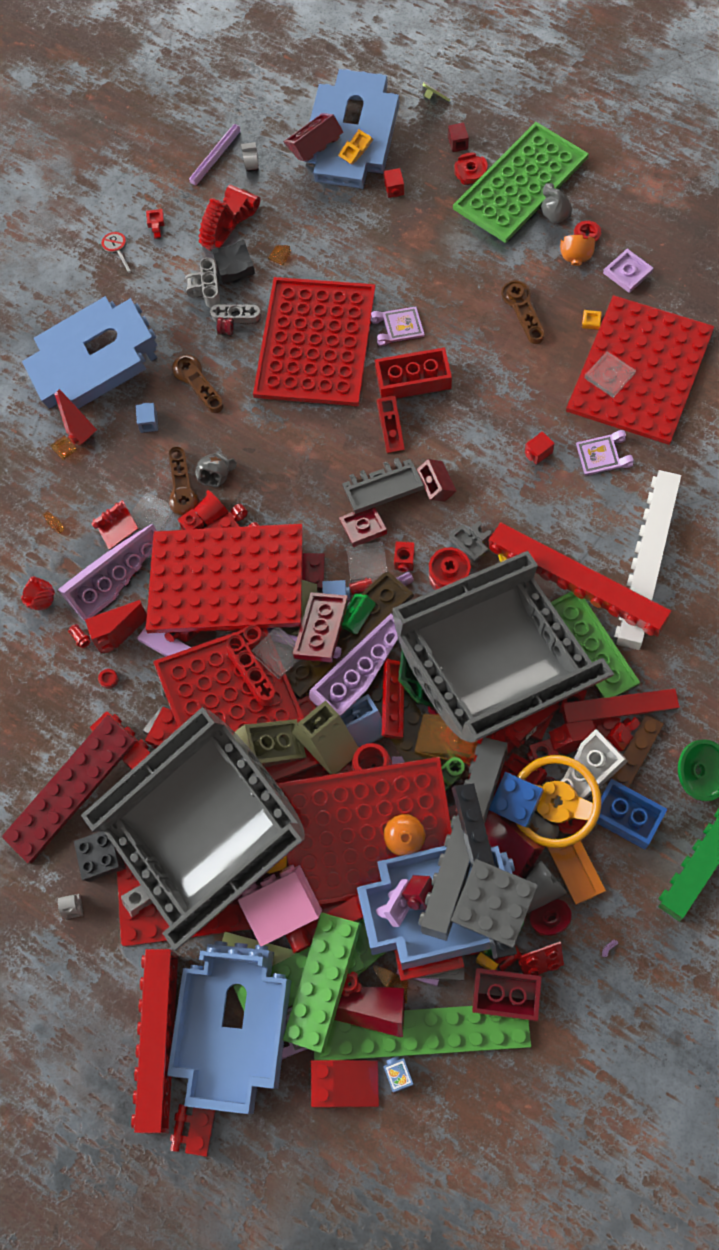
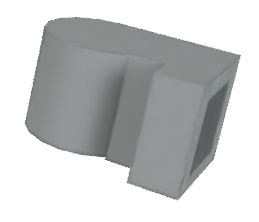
M256 143L241 144L246 171L259 169Z
M141 885L121 896L122 903L131 917L152 903V900Z
M75 894L58 898L59 913L65 920L83 916L81 895Z

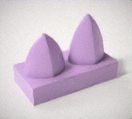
M401 879L397 888L388 893L390 898L388 903L376 909L377 915L388 919L393 927H400L410 909L402 896L404 889L409 883L408 879Z

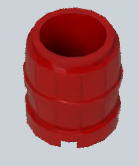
M368 743L359 747L352 760L353 771L371 768L372 766L392 765L390 755L385 748L375 743Z

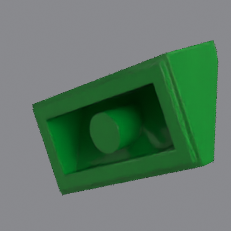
M355 594L347 606L341 628L357 634L374 608L375 602L368 595Z

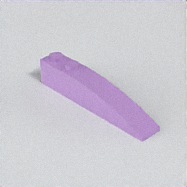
M150 524L111 549L58 589L67 603L84 621L96 615L115 600L121 589L128 584L132 575L140 569L144 560L152 554L154 531H157L153 524Z
M392 614L384 619L310 690L309 699L317 707L326 700L342 716L367 691L398 639Z

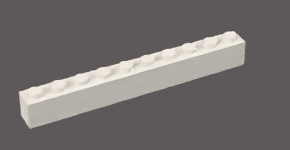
M659 470L657 477L653 476L651 487L654 490L653 493L649 492L647 503L650 506L649 509H645L643 516L646 523L641 525L639 532L642 540L641 542L637 541L635 552L638 553V556L633 558L631 565L634 573L629 575L627 586H630L632 591L650 600L653 598L681 475ZM619 617L618 620H622L621 626H617L614 637L618 638L616 645L639 650L644 637L643 629L638 626H631L623 618Z

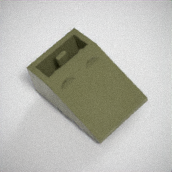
M326 700L297 723L292 731V734L330 775L337 774L351 762L355 752L359 749L340 715Z

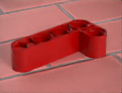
M250 625L228 637L227 653L257 702L262 706H269L274 701L275 689L251 652L260 645L262 632L259 627ZM253 634L256 635L257 638L252 640L249 639L248 636ZM239 644L240 647L237 649H233L231 645ZM244 659L250 661L248 665H243L240 662ZM255 675L259 676L261 679L259 681H253L250 678Z
M359 895L325 913L353 922H359L364 919ZM319 918L285 934L294 954L311 946Z

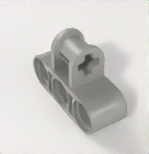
M206 257L200 262V272L186 275V294L191 297L204 296L206 306L212 308L214 305L220 304L218 273L214 260Z

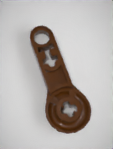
M518 280L507 282L501 290L503 301L513 307L528 340L532 344L541 343L544 338V329L530 303L529 287L524 282ZM526 319H529L530 321H532V327H531L530 322H529V321H526ZM538 332L541 334V337L534 338L531 334Z
M189 354L176 358L172 364L174 376L188 383L211 413L222 411L223 401L203 376L199 360ZM204 390H205L206 392H209V396H210L209 398H208V396L206 395V393H203ZM214 401H218L220 403L217 407L210 406V404Z
M175 446L169 450V465L173 489L168 504L175 514L183 516L199 504V498L190 487L185 452L181 447ZM178 452L182 456L175 459L172 457V454ZM179 464L181 473H178L177 471V465ZM182 500H186V505H182Z

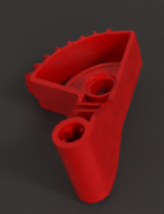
M230 184L226 188L223 202L214 198L209 199L210 202L204 211V216L200 223L199 243L201 246L209 251H212L214 248H221L237 224L254 215L260 205L261 198Z

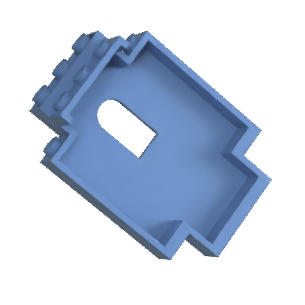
M339 69L335 86L319 84L310 121L321 113L334 114L344 133L339 135L340 138L337 141L328 143L325 150L313 154L314 157L306 162L315 164L313 172L315 182L363 189L367 171L384 174L400 105L399 95L386 92L388 87L387 75ZM350 99L364 101L358 125L343 123ZM358 129L371 136L373 141L361 157L351 165L338 155L346 142H350Z
M105 296L34 337L40 351L23 360L22 363L41 401L48 409L57 404L54 393L59 389L79 409L146 370L143 364L146 360L142 354L146 353L151 361L157 358L154 352L157 350L156 346H158L154 340L157 337L152 328L148 329L147 326L150 324L146 317L140 315L143 311L138 303L134 304L130 298L116 306L113 301L109 302ZM108 330L117 331V338L114 342L92 355L88 353L84 344Z
M442 846L378 861L382 881L357 887L372 955L398 949L401 967L404 970L491 949L488 937L455 923L452 924L447 941L422 934L421 925H418L421 912L425 913L426 910L409 909L400 927H393L388 919L382 918L376 913L377 908L388 903L390 900L388 893L397 888L401 879H408L410 881L413 875L430 876L433 879L434 873H438L440 866H438L441 853L445 854L447 847ZM498 846L491 847L495 867L512 874V871H515L512 858L508 859L506 852L500 853Z
M215 941L214 945L207 944L206 951H200L199 960L205 961L204 970L203 966L191 965L190 969L183 968L167 1076L188 1078L184 1106L254 1114L257 1087L278 1089L291 980L285 979L286 975L273 973L271 977L274 952L268 950V946L260 947V945H255V949L247 948L248 944L235 943V947L227 946V942ZM234 984H241L247 992L242 1029L223 1027L227 992Z

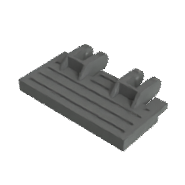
M395 458L394 465L397 469L393 471L390 464L384 462L385 471L381 469L370 473L371 479H368L365 471L362 470L360 471V476L363 481L360 483L357 482L354 474L349 475L352 485L350 481L342 483V486L354 513L357 514L423 490L424 485L411 459L403 461L404 467H402L399 458Z

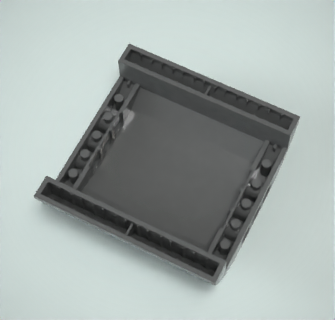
M528 551L399 605L392 610L401 648L415 677L443 721L458 737L467 742H475L614 675L603 658L592 663L533 578L538 565Z
M205 707L198 710L81 815L92 832H105L170 927L162 934L174 951L179 949L304 841L305 838L302 823L295 809L255 754L225 722Z

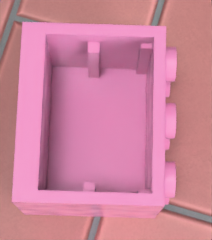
M290 865L284 868L277 877L275 874L266 877L259 886L254 883L238 899L260 947L318 919L322 912L300 865L297 867Z

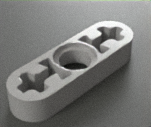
M214 305L210 310L212 320L217 322L218 317H223L224 319L233 318L234 323H255L261 318L260 309L256 305ZM234 311L240 312L238 316L231 315Z

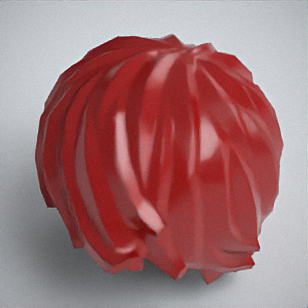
M33 576L28 580L23 589L22 603L33 610L47 609L54 600L55 590L48 581Z

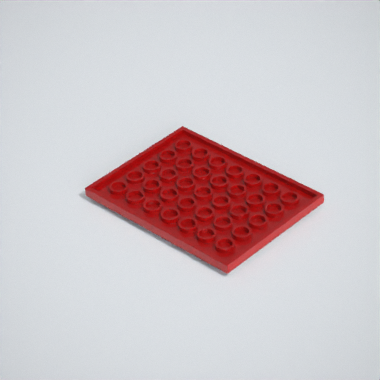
M274 277L253 397L359 406L376 285Z
M613 295L566 407V412L670 445L715 326Z
M284 524L154 531L146 619L147 634L244 629L250 625H255L259 628L302 626L303 525Z
M260 628L262 632L261 643L251 652L275 689L274 701L269 706H262L257 702L227 653V639L234 633L153 661L178 728L202 707L218 716L234 732L247 724L297 719L299 723L304 718L267 628ZM251 634L248 638L254 640L257 636ZM232 644L231 647L237 649L240 645ZM244 659L240 663L248 665L250 661ZM254 675L250 679L259 681L261 678ZM304 747L305 759L264 768L274 781L277 782L321 764Z
M440 757L277 783L295 809L305 834L304 841L287 854L288 866H301L319 905L349 900L358 896L357 887L382 881L377 862L399 857L388 849L384 840V829L388 821L395 816L409 814L416 817L423 825L425 842L418 852L445 846L447 835L452 833Z

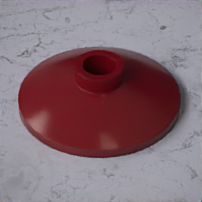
M556 899L532 911L530 914V922L533 929L539 934L553 936L563 932L572 920V912L569 905L560 899Z

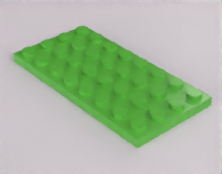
M535 122L453 204V210L506 243L541 207L543 200L546 198L543 195L544 185L552 183L555 189H559L588 159L589 153Z

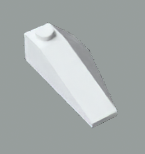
M597 729L580 744L578 752L574 757L575 760L589 769L599 787L628 762ZM569 766L561 781L573 786L578 796L586 799L592 794L587 780L580 772ZM560 796L554 800L556 807L563 804Z

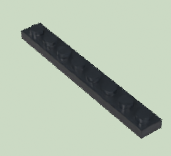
M474 783L454 786L452 791L471 868L475 859L495 867ZM489 938L494 959L517 954L515 944L511 948Z

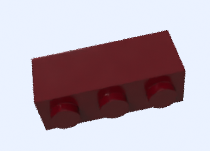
M321 113L283 142L298 160L307 162L314 157L313 154L325 150L328 143L337 141L340 138L339 135L344 132L334 114Z
M476 968L472 1013L538 1021L541 976Z

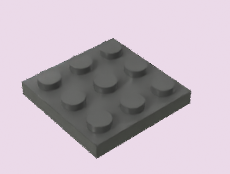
M475 859L451 922L513 948L536 891L537 884Z

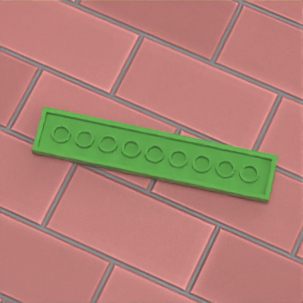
M473 1006L405 1010L403 1037H397L334 1020L325 1052L323 1054L314 1051V1060H356L531 1048L529 1021L472 1013Z

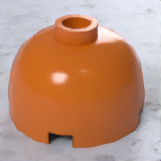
M570 235L564 237V241L560 240L561 254L573 266L582 265L594 253L595 239L588 236V239H583V235Z
M400 814L388 821L384 829V840L392 853L404 856L416 853L422 848L425 842V830L416 817L409 814Z

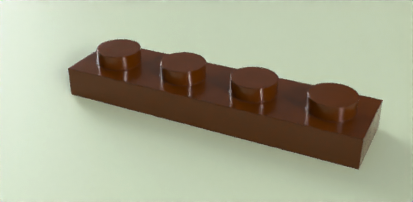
M647 714L645 715L623 754L628 762L609 779L608 783L613 779L629 788L664 725L662 722Z

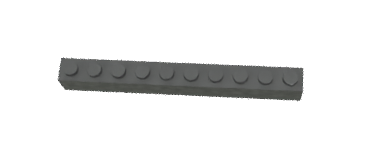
M486 737L476 747L475 755L477 758L475 762H471L469 769L471 776L464 783V785L472 783L475 785L484 824L508 753L507 743ZM459 815L453 816L451 822L453 830L451 835L448 834L446 837L445 847L447 848L445 854L441 853L438 862L440 869L438 873H434L432 879L434 887L432 893L428 892L425 900L427 908L425 913L421 912L418 925H421L422 934L445 941L448 940L453 924L451 918L471 868Z

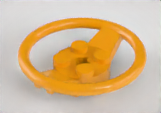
M550 755L534 760L517 777L525 780L535 769L547 764H564L576 769L587 780L592 791L593 803L579 797L573 786L562 781L546 782L543 786L536 785L544 789L537 805V811L543 818L555 823H565L572 818L588 821L579 832L564 839H548L536 834L529 827L526 828L520 824H517V826L526 836L542 846L562 848L578 843L592 831L601 811V793L595 777L582 763L570 757ZM560 796L563 804L558 805L556 808L554 800Z

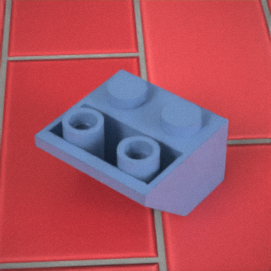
M368 694L358 699L340 716L358 747L374 743L383 738L382 717Z

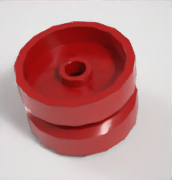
M453 547L442 548L436 551L429 562V581L434 590L465 578L471 572L468 556L460 549Z

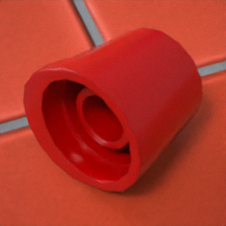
M209 490L206 491L207 496L193 509L206 526L229 513L218 498Z

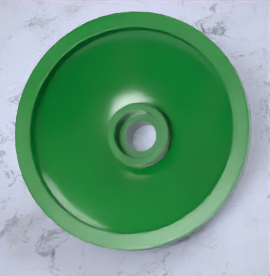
M703 739L691 742L684 748L678 761L680 783L685 792L696 800L712 801L719 797V745L711 740Z

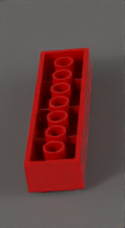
M145 949V955H142L141 959L144 977L140 979V990H143V995L138 1005L139 1013H141V1022L137 1024V1034L140 1035V1043L136 1045V1058L139 1059L138 1067H135L134 1071L137 1090L133 1092V1104H136L135 1114H132L131 1127L134 1128V1133L169 1134L172 1076L167 1075L175 1027L178 955L171 949Z

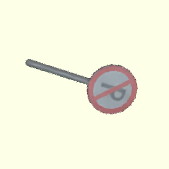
M119 232L108 233L102 239V248L108 252H117L128 273H131L120 251L126 244L125 236Z

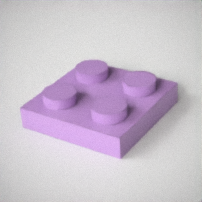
M626 249L604 269L603 274L630 293L653 272V267L629 249Z

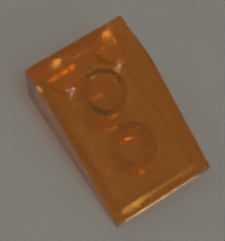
M423 714L415 752L447 760L457 757L465 764L471 765V762L475 761V751L479 740L467 742L458 737L447 726L440 715Z

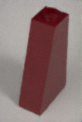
M489 810L485 821L489 844L491 847L498 846L500 853L506 852L508 859L512 858L515 871H512V874L524 879L546 846H542L526 836L515 822Z
M362 987L360 992H353L349 997L341 994L334 1020L403 1037L405 1014L404 988Z

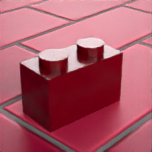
M428 459L416 469L430 500L445 502L457 492L443 461Z

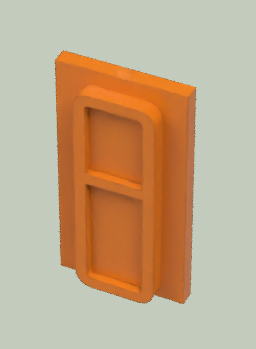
M581 841L567 847L547 848L575 905L592 899L606 891Z

